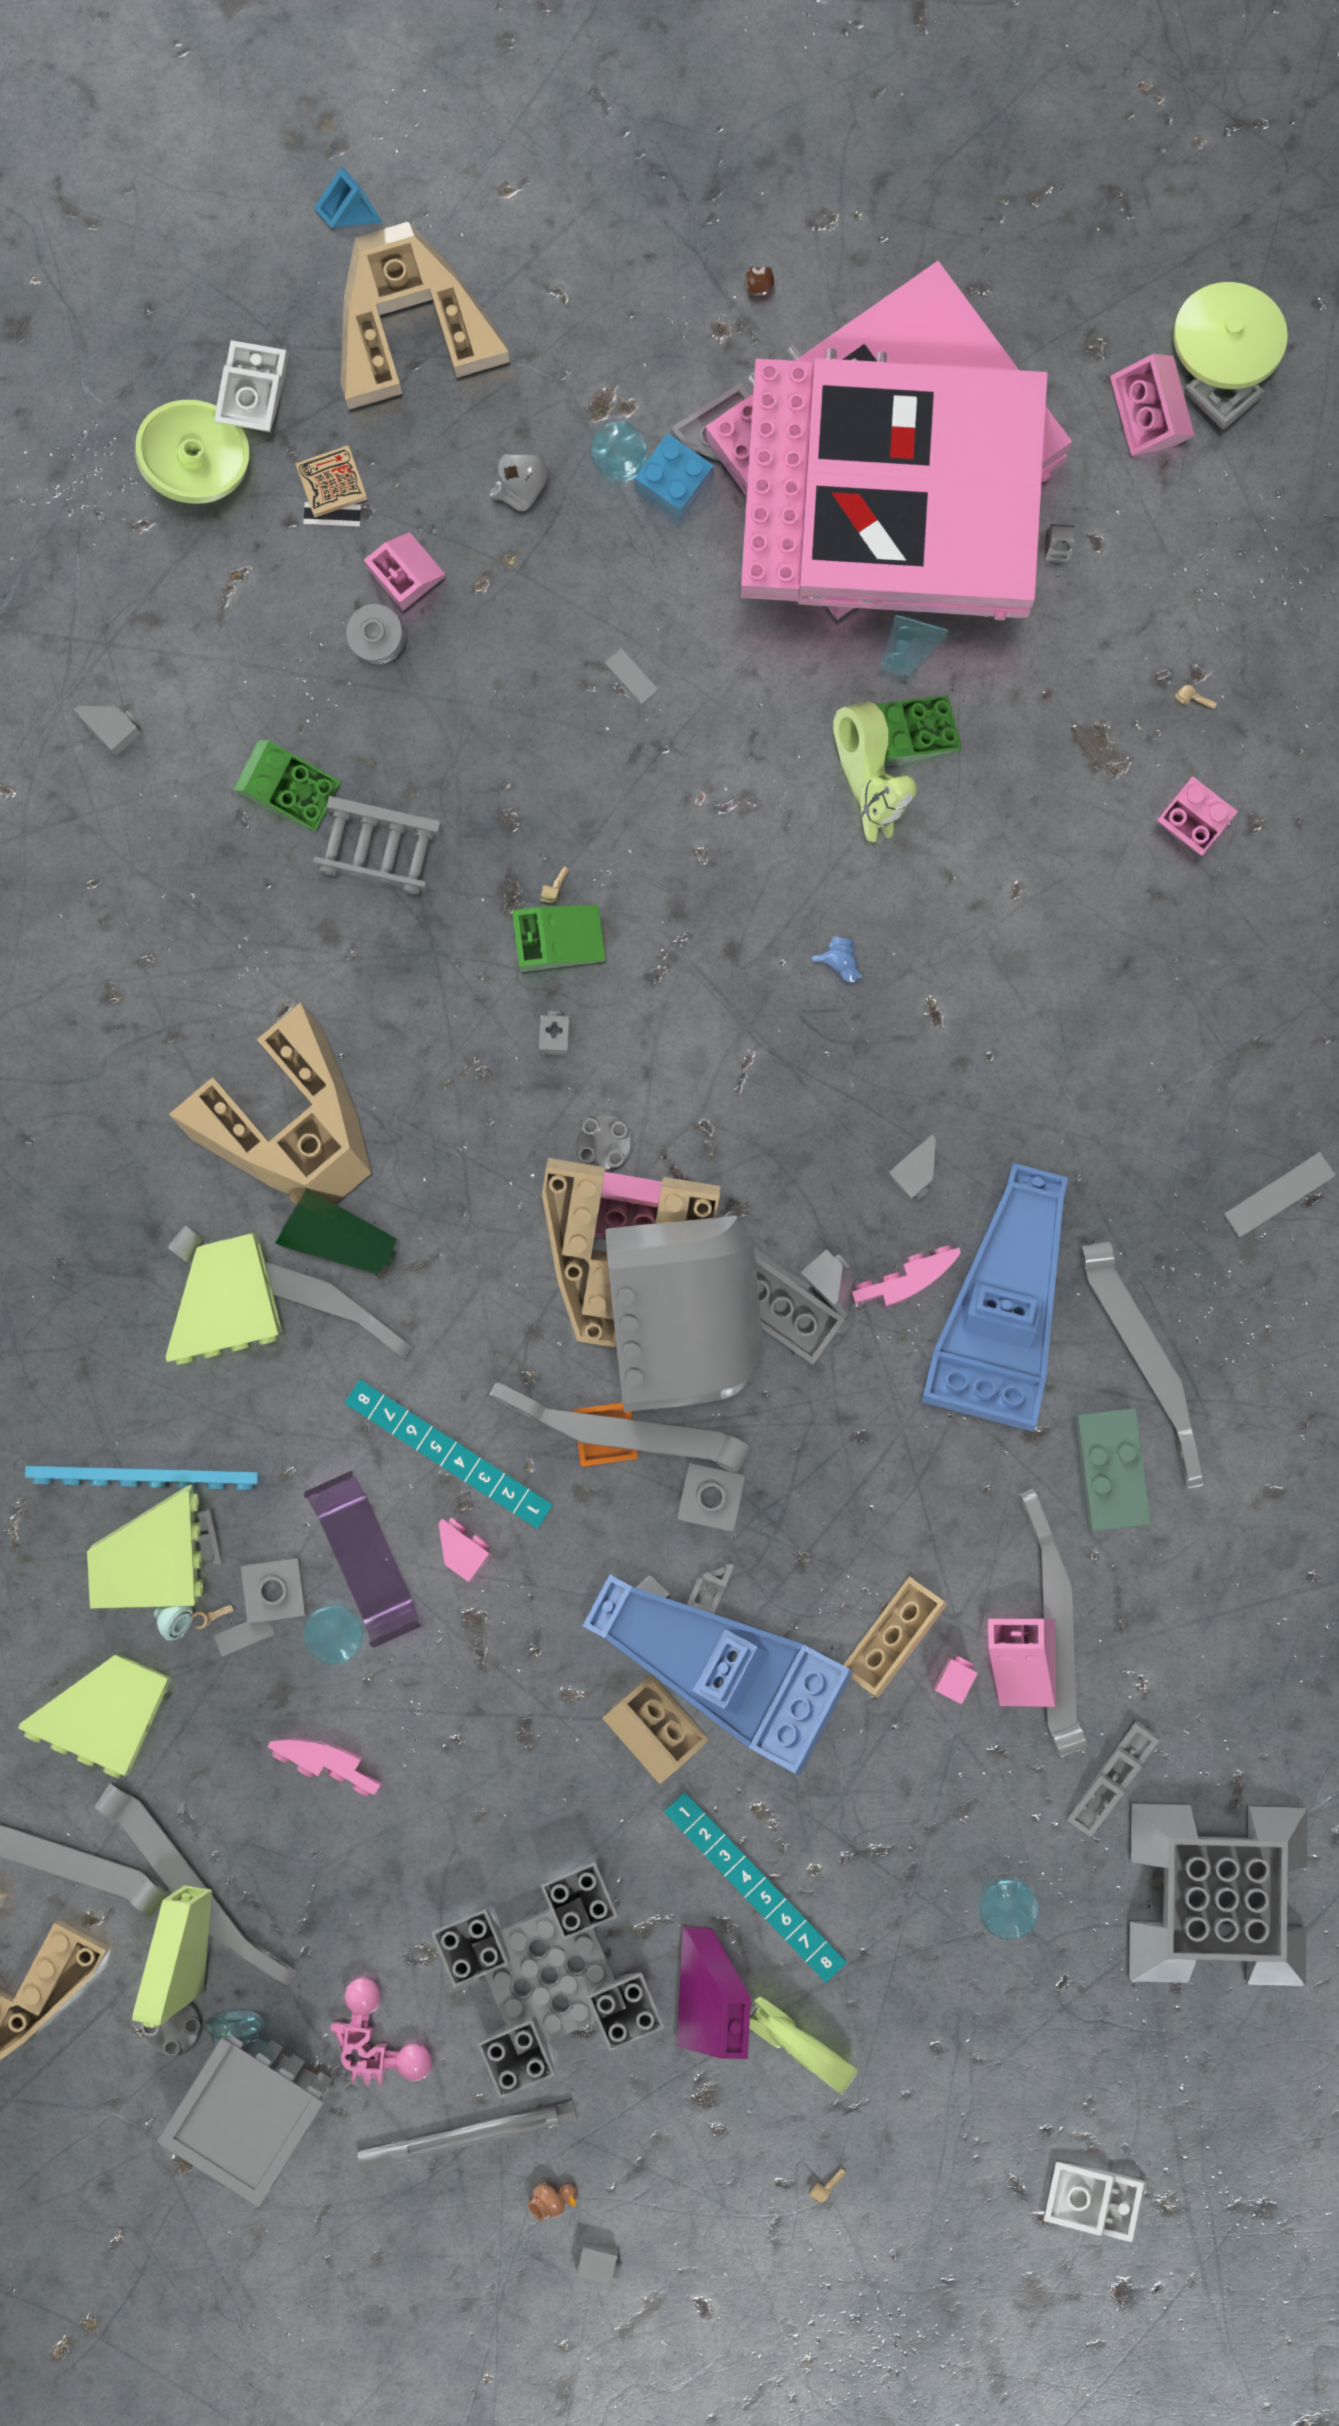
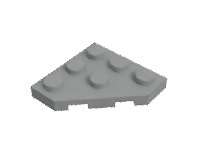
M740 383L673 426L671 433L678 441L701 457L720 460L717 453L715 454L711 445L705 440L706 426L749 397V394Z

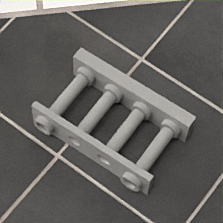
M329 796L327 809L329 813H333L332 817L335 819L325 859L314 856L313 862L319 868V872L332 876L339 872L403 887L402 891L411 894H419V891L427 892V883L419 880L428 841L432 840V836L440 838L442 830L440 821ZM349 817L360 819L362 824L353 865L336 861L345 822L349 821ZM377 824L386 825L388 830H390L380 871L364 868L373 827H376ZM405 830L416 832L415 836L418 837L408 877L391 874L400 836Z

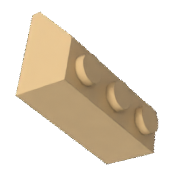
M652 1674L602 1717L659 1784L677 1771L709 1740Z

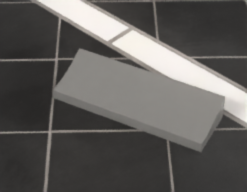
M754 1247L761 1328L813 1365L846 1318L843 1319L812 1287Z

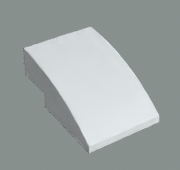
M231 340L226 366L224 365L214 422L270 432L285 378L289 358L287 351Z
M1056 2162L1044 2221L1099 2236L1106 2235L1133 2242L1136 2240L1147 2181L1085 2166Z

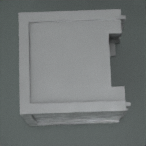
M243 2022L241 2026L236 2023L226 2038H221L157 2143L259 2207L274 2186L335 2086L330 2083L332 2081L331 2077L321 2071L318 2075L303 2067L304 2060L295 2054H292L291 2058L281 2053L282 2046L273 2040H270L268 2044L253 2035L256 2030Z

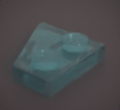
M896 615L880 671L907 679L947 637L948 630Z

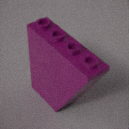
M683 1927L676 2046L720 2059H748L751 1997L712 1928Z

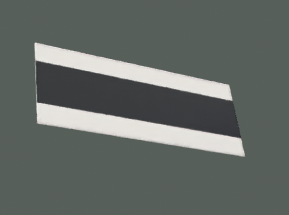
M305 502L303 524L360 527L361 505L353 504L314 518L309 502Z

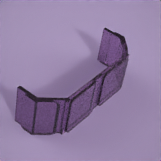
M349 1471L305 1491L303 1495L305 1499L309 1500L323 1527L364 1620L370 1638V1646L375 1648L421 1627L422 1624L409 1590L370 1502L354 1471Z

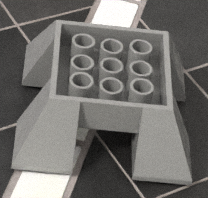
M1131 1803V1863L1164 1868L1163 1922L1130 1921L1129 1981L1188 1983L1197 1960L1246 1961V1984L1306 1986V1926H1287L1288 1871L1307 1867L1308 1808L1248 1806V1838L1198 1837L1191 1805ZM1224 1861H1230L1232 1864V1872L1227 1876H1221L1219 1873V1866ZM1200 1890L1203 1896L1202 1901L1198 1905H1191L1189 1903L1190 1893ZM1224 1891H1230L1232 1894L1231 1903L1227 1906H1220L1218 1901L1220 1894ZM1253 1892H1260L1262 1897L1261 1903L1256 1907H1250L1248 1903L1249 1896ZM1224 1921H1230L1232 1925L1231 1932L1226 1936H1220L1218 1933L1219 1925Z
M596 1862L541 1884L540 1886L550 1909L502 1930L488 1910L483 1909L431 1932L453 1987L455 1988L485 1975L505 2023L503 2027L477 2043L500 2099L555 2076L547 2042L595 2021L598 2022L610 2052L665 2028L642 1972L616 1977L595 1929L596 1926L618 1917ZM534 1940L543 1941L547 1947L546 1952L540 1955L533 1953L530 1948L531 1942ZM572 1956L582 1957L585 1961L584 1968L581 1970L572 1969L569 1965V1959ZM547 1967L554 1968L558 1973V1978L553 1982L544 1980L542 1977L543 1969ZM519 1979H525L530 1983L531 1990L527 1993H519L515 1988V1982ZM557 1995H564L569 1999L570 2004L565 2009H558L553 2003V1998Z

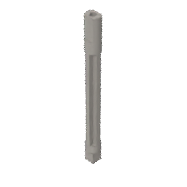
M568 2101L526 2113L358 2151V2160L362 2172L424 2156L577 2121L573 2101Z

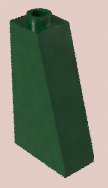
M306 1188L275 1242L289 1249L375 1274L380 1272L383 1265L389 1267L397 1253L393 1250L397 1238Z

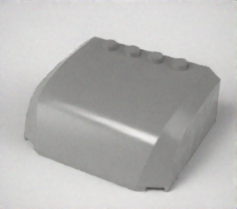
M728 1216L606 1228L608 1270L623 1411L679 1407L723 1400L745 1388L762 1354L763 1340L754 1241L745 1231L738 1217Z

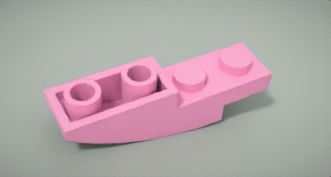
M947 1245L935 1249L936 1255L925 1258L924 1253L908 1257V1263L902 1266L905 1276L900 1277L898 1272L884 1276V1282L873 1285L872 1281L855 1285L856 1291L851 1292L854 1305L882 1297L884 1307H888L914 1296L936 1281L961 1254L960 1249L952 1250V1246Z
M302 1739L274 1740L268 1745V1748L273 1750L271 1754L273 1757L284 1763H287L288 1759L298 1765L296 1770L310 1778L313 1774L316 1776L321 1775L326 1767L329 1769L328 1775L340 1782H343L344 1778L354 1783L353 1789L367 1797L369 1793L376 1795L383 1784L358 1769L363 1758L339 1747Z

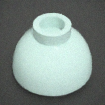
M191 1606L157 1607L154 1611L158 1630L168 1641L176 1640L184 1635L193 1620L191 1618L193 1615Z

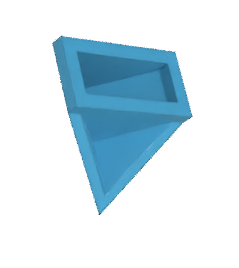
M344 167L338 170L314 207L331 228L383 223L361 186Z

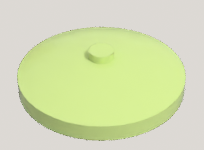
M1222 282L1206 286L1186 300L1177 316L1173 336L1175 349L1180 361L1194 377L1214 387L1242 389L1264 381L1276 370L1286 350L1288 333L1281 310L1265 293L1246 284Z
M178 400L166 403L153 410L140 425L135 444L136 463L149 485L170 499L191 504L219 500L237 488L247 470L249 445L242 427L214 422L217 406L207 402Z

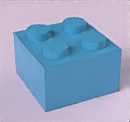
M667 433L635 476V488L681 520L713 477L714 465Z

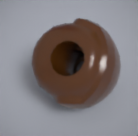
M752 266L747 270L745 275L747 293L760 296L771 292L774 288V275L770 267Z

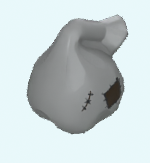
M504 454L498 464L500 481L494 484L495 487L490 490V499L504 501L518 511L527 510L534 503L547 481L549 466L543 455Z

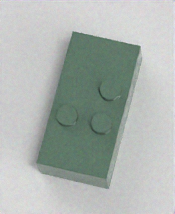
M1136 1408L1075 1416L1089 1531L1151 1524Z

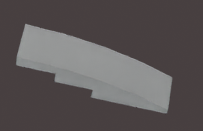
M1136 1720L1067 1818V1821L1089 1837H1092L1123 1796L1127 1786L1142 1768L1143 1762L1160 1741V1737Z

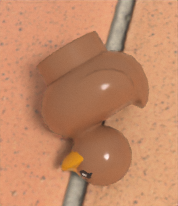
M548 2183L540 2184L535 2187L532 2195L533 2199L528 2202V2208L539 2221H544L548 2217L557 2218L563 2214L565 2205L576 2206L578 2190L571 2184H565L557 2192Z

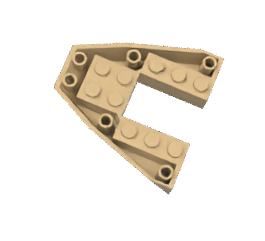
M410 222L358 236L354 240L344 294L341 387L348 410L402 394L379 315L433 300L456 378L510 362L509 352L500 332L453 267Z
M300 1002L260 1036L257 1041L312 1103L306 1111L273 1139L268 1141L221 1085L212 1077L169 1115L192 1141L266 1185L289 1195L294 1193L300 1197L308 1188L336 1204L371 1174V1169L357 1112L325 1033Z
M548 1158L542 1199L557 1282L578 1342L617 1348L607 1252L593 1250L606 1167ZM663 1177L655 1224L716 1218L721 1186Z
M0 1888V1908L9 1893ZM58 1920L53 1924L16 1996L0 1989V2060L31 2037L94 1975L111 1946L62 1920Z

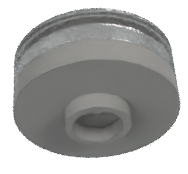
M370 604L361 607L351 616L346 628V638L352 651L361 660L369 664L381 665L391 662L402 652L406 642V630L401 619L390 608L380 604Z

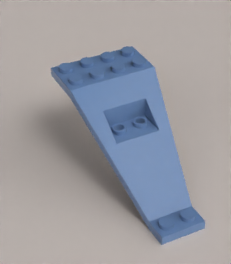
M1012 1163L1006 1190L934 1349L922 1397L923 1403L1020 1429L1035 1431L1047 1375L1063 1201L1068 1177Z
M609 1575L583 1624V1627L605 1638L748 1748L799 1776L854 1673L851 1669L804 1644L635 1588L612 1575ZM737 1653V1659L732 1662V1655ZM723 1679L724 1683L722 1687L718 1688L719 1680Z

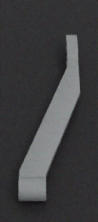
M184 1225L167 1248L192 1266L196 1248L210 1243ZM265 1262L273 1295L357 1322L402 1358H405L412 1349V1346L331 1283Z
M1107 1241L1081 1246L1082 1261L1090 1286L1177 1431L1178 1448L1187 1488L1203 1486L1196 1442L1191 1428L1181 1379L1117 1274L1111 1242Z
M497 1382L489 1394V1397L496 1402L584 1444L711 1460L723 1469L735 1474L739 1473L751 1449L745 1442L719 1431L547 1409L537 1401Z
M1031 1489L1021 1493L1020 1498L1035 1537L1041 1547L1044 1618H1055L1057 1707H1047V1725L1055 1748L1061 1758L1088 1747L1077 1721L1072 1585L1035 1490Z
M110 1782L94 1808L122 1826L172 1893L184 1885L207 1889L142 1802L124 1788ZM212 1895L209 1935L240 1954L248 1962L279 1982L289 1985L296 1971L260 1946L246 1940Z
M0 1825V1856L124 1897L147 1916L153 1914L168 1894V1891L161 1884L140 1870Z

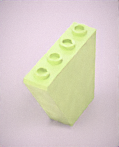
M258 1232L197 1247L166 1353L167 1362L175 1360L176 1365L192 1362V1356L202 1353L204 1358L220 1355V1349L231 1347L233 1352L248 1348V1342L259 1340V1344L262 1345L277 1341L276 1335L283 1333Z
M188 1485L94 1543L88 1549L90 1608L195 1606L199 1597L203 1595V1581L198 1579L197 1568H201L202 1556L201 1551H196V1540L200 1539V1523L195 1522V1511L199 1509L198 1494H194L193 1485Z
M114 1655L21 1722L18 1729L25 1731L24 1737L40 1743L41 1739L52 1743L50 1748L66 1755L67 1751L78 1755L76 1760L86 1765L93 1766L94 1763L105 1767L103 1772L116 1778H119L120 1775L126 1776L131 1771L172 1678L122 1655Z
M184 1885L162 1901L132 2021L143 2022L142 2025L145 2027H159L204 1993L212 1897L211 1889Z

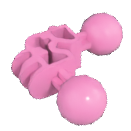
M358 1978L352 1981L346 1987L344 1994L345 2003L352 2012L351 2022L349 2024L334 2022L330 2027L331 2032L335 2033L340 2042L339 2046L342 2050L341 2062L347 2070L352 2071V2083L355 2084L357 2077H363L365 2085H370L373 2078L378 2079L379 2086L382 2087L386 2068L396 2069L404 2079L411 2082L426 2078L431 2072L433 2062L430 2052L424 2046L409 2044L399 2052L388 2051L389 2043L378 2042L372 2048L367 2043L374 2036L375 2025H369V2016L380 2005L381 1991L378 1985L370 1979ZM355 2049L358 2050V2055L362 2056L358 2062L355 2061L353 2055H350Z

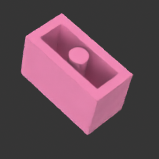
M956 1656L955 1660L948 1658L932 1689L962 1704L978 1674L972 1670L974 1664Z

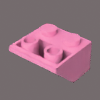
M410 532L385 542L364 559L367 570L402 611L446 576Z
M1192 776L1157 822L1200 856H1203L1238 811Z
M451 1518L449 1521L441 1519L439 1530L444 1563L466 1581L472 1582L492 1555L487 1550L490 1545L477 1535L470 1538L464 1533L467 1528L454 1518Z

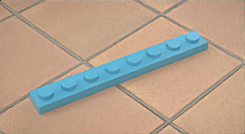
M25 1466V1478H33V1484H51V1479H62V1485H79L80 1480H91V1486H108L109 1480L120 1481V1486L137 1487V1481L149 1482V1487L166 1488V1482H178L177 1488H184L188 1485H193V1488H195V1483H207L206 1489H224V1484H235V1490H253V1484L260 1485L261 1473Z

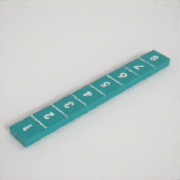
M361 1379L344 1402L347 1406L536 1529L540 1527L553 1507V1504Z
M685 1791L664 1811L673 1823L825 1983L847 1963Z

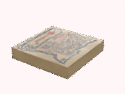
M349 445L295 463L314 518L367 500Z

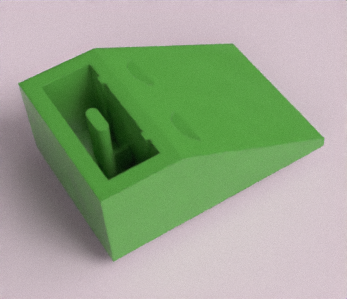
M948 695L876 704L884 714L888 727V747L884 767L898 766L962 749Z
M258 740L233 791L270 811L316 832L327 810L329 796H334L341 781L269 740Z
M598 905L536 907L512 911L521 972L606 961Z

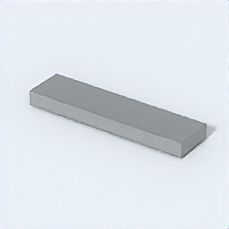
M1319 1152L1230 1209L1223 1216L1237 1237L1240 1238L1336 1175L1321 1152Z

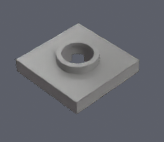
M1197 378L1187 385L1184 393L1223 430L1256 403L1265 393L1258 384L1242 389H1229L1233 394V398L1229 402L1223 403L1214 394V390L1218 387L1208 385Z
M689 1463L677 1520L734 1532L746 1475ZM707 1487L718 1488L722 1494V1501L715 1508H708L702 1504L701 1493Z
M299 1558L240 1566L248 1624L306 1616ZM270 1580L279 1582L283 1588L281 1598L274 1602L267 1601L262 1595L263 1585Z

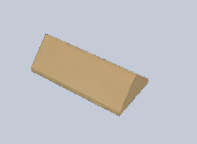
M908 1577L843 1666L854 1671L851 1678L878 1698L947 1606V1603L914 1579Z

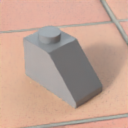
M76 706L73 709L78 717L115 756L141 734L136 727L139 722L128 710L123 713L118 707Z
M933 1135L888 1172L887 1176L909 1201L914 1197L920 1200L931 1190L929 1184L933 1181L936 1139Z
M826 1249L801 1273L810 1286L845 1319L849 1313L853 1279L847 1272L850 1266L839 1254L834 1257Z

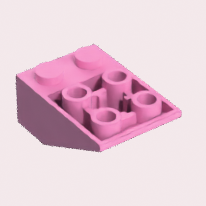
M1055 1618L988 1619V1646L999 1705L1057 1707Z

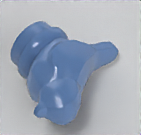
M832 937L831 943L828 945L830 950L823 955L812 956L811 958L813 962L828 964L848 983H853L863 976L857 969V958L853 955L855 951L854 940Z

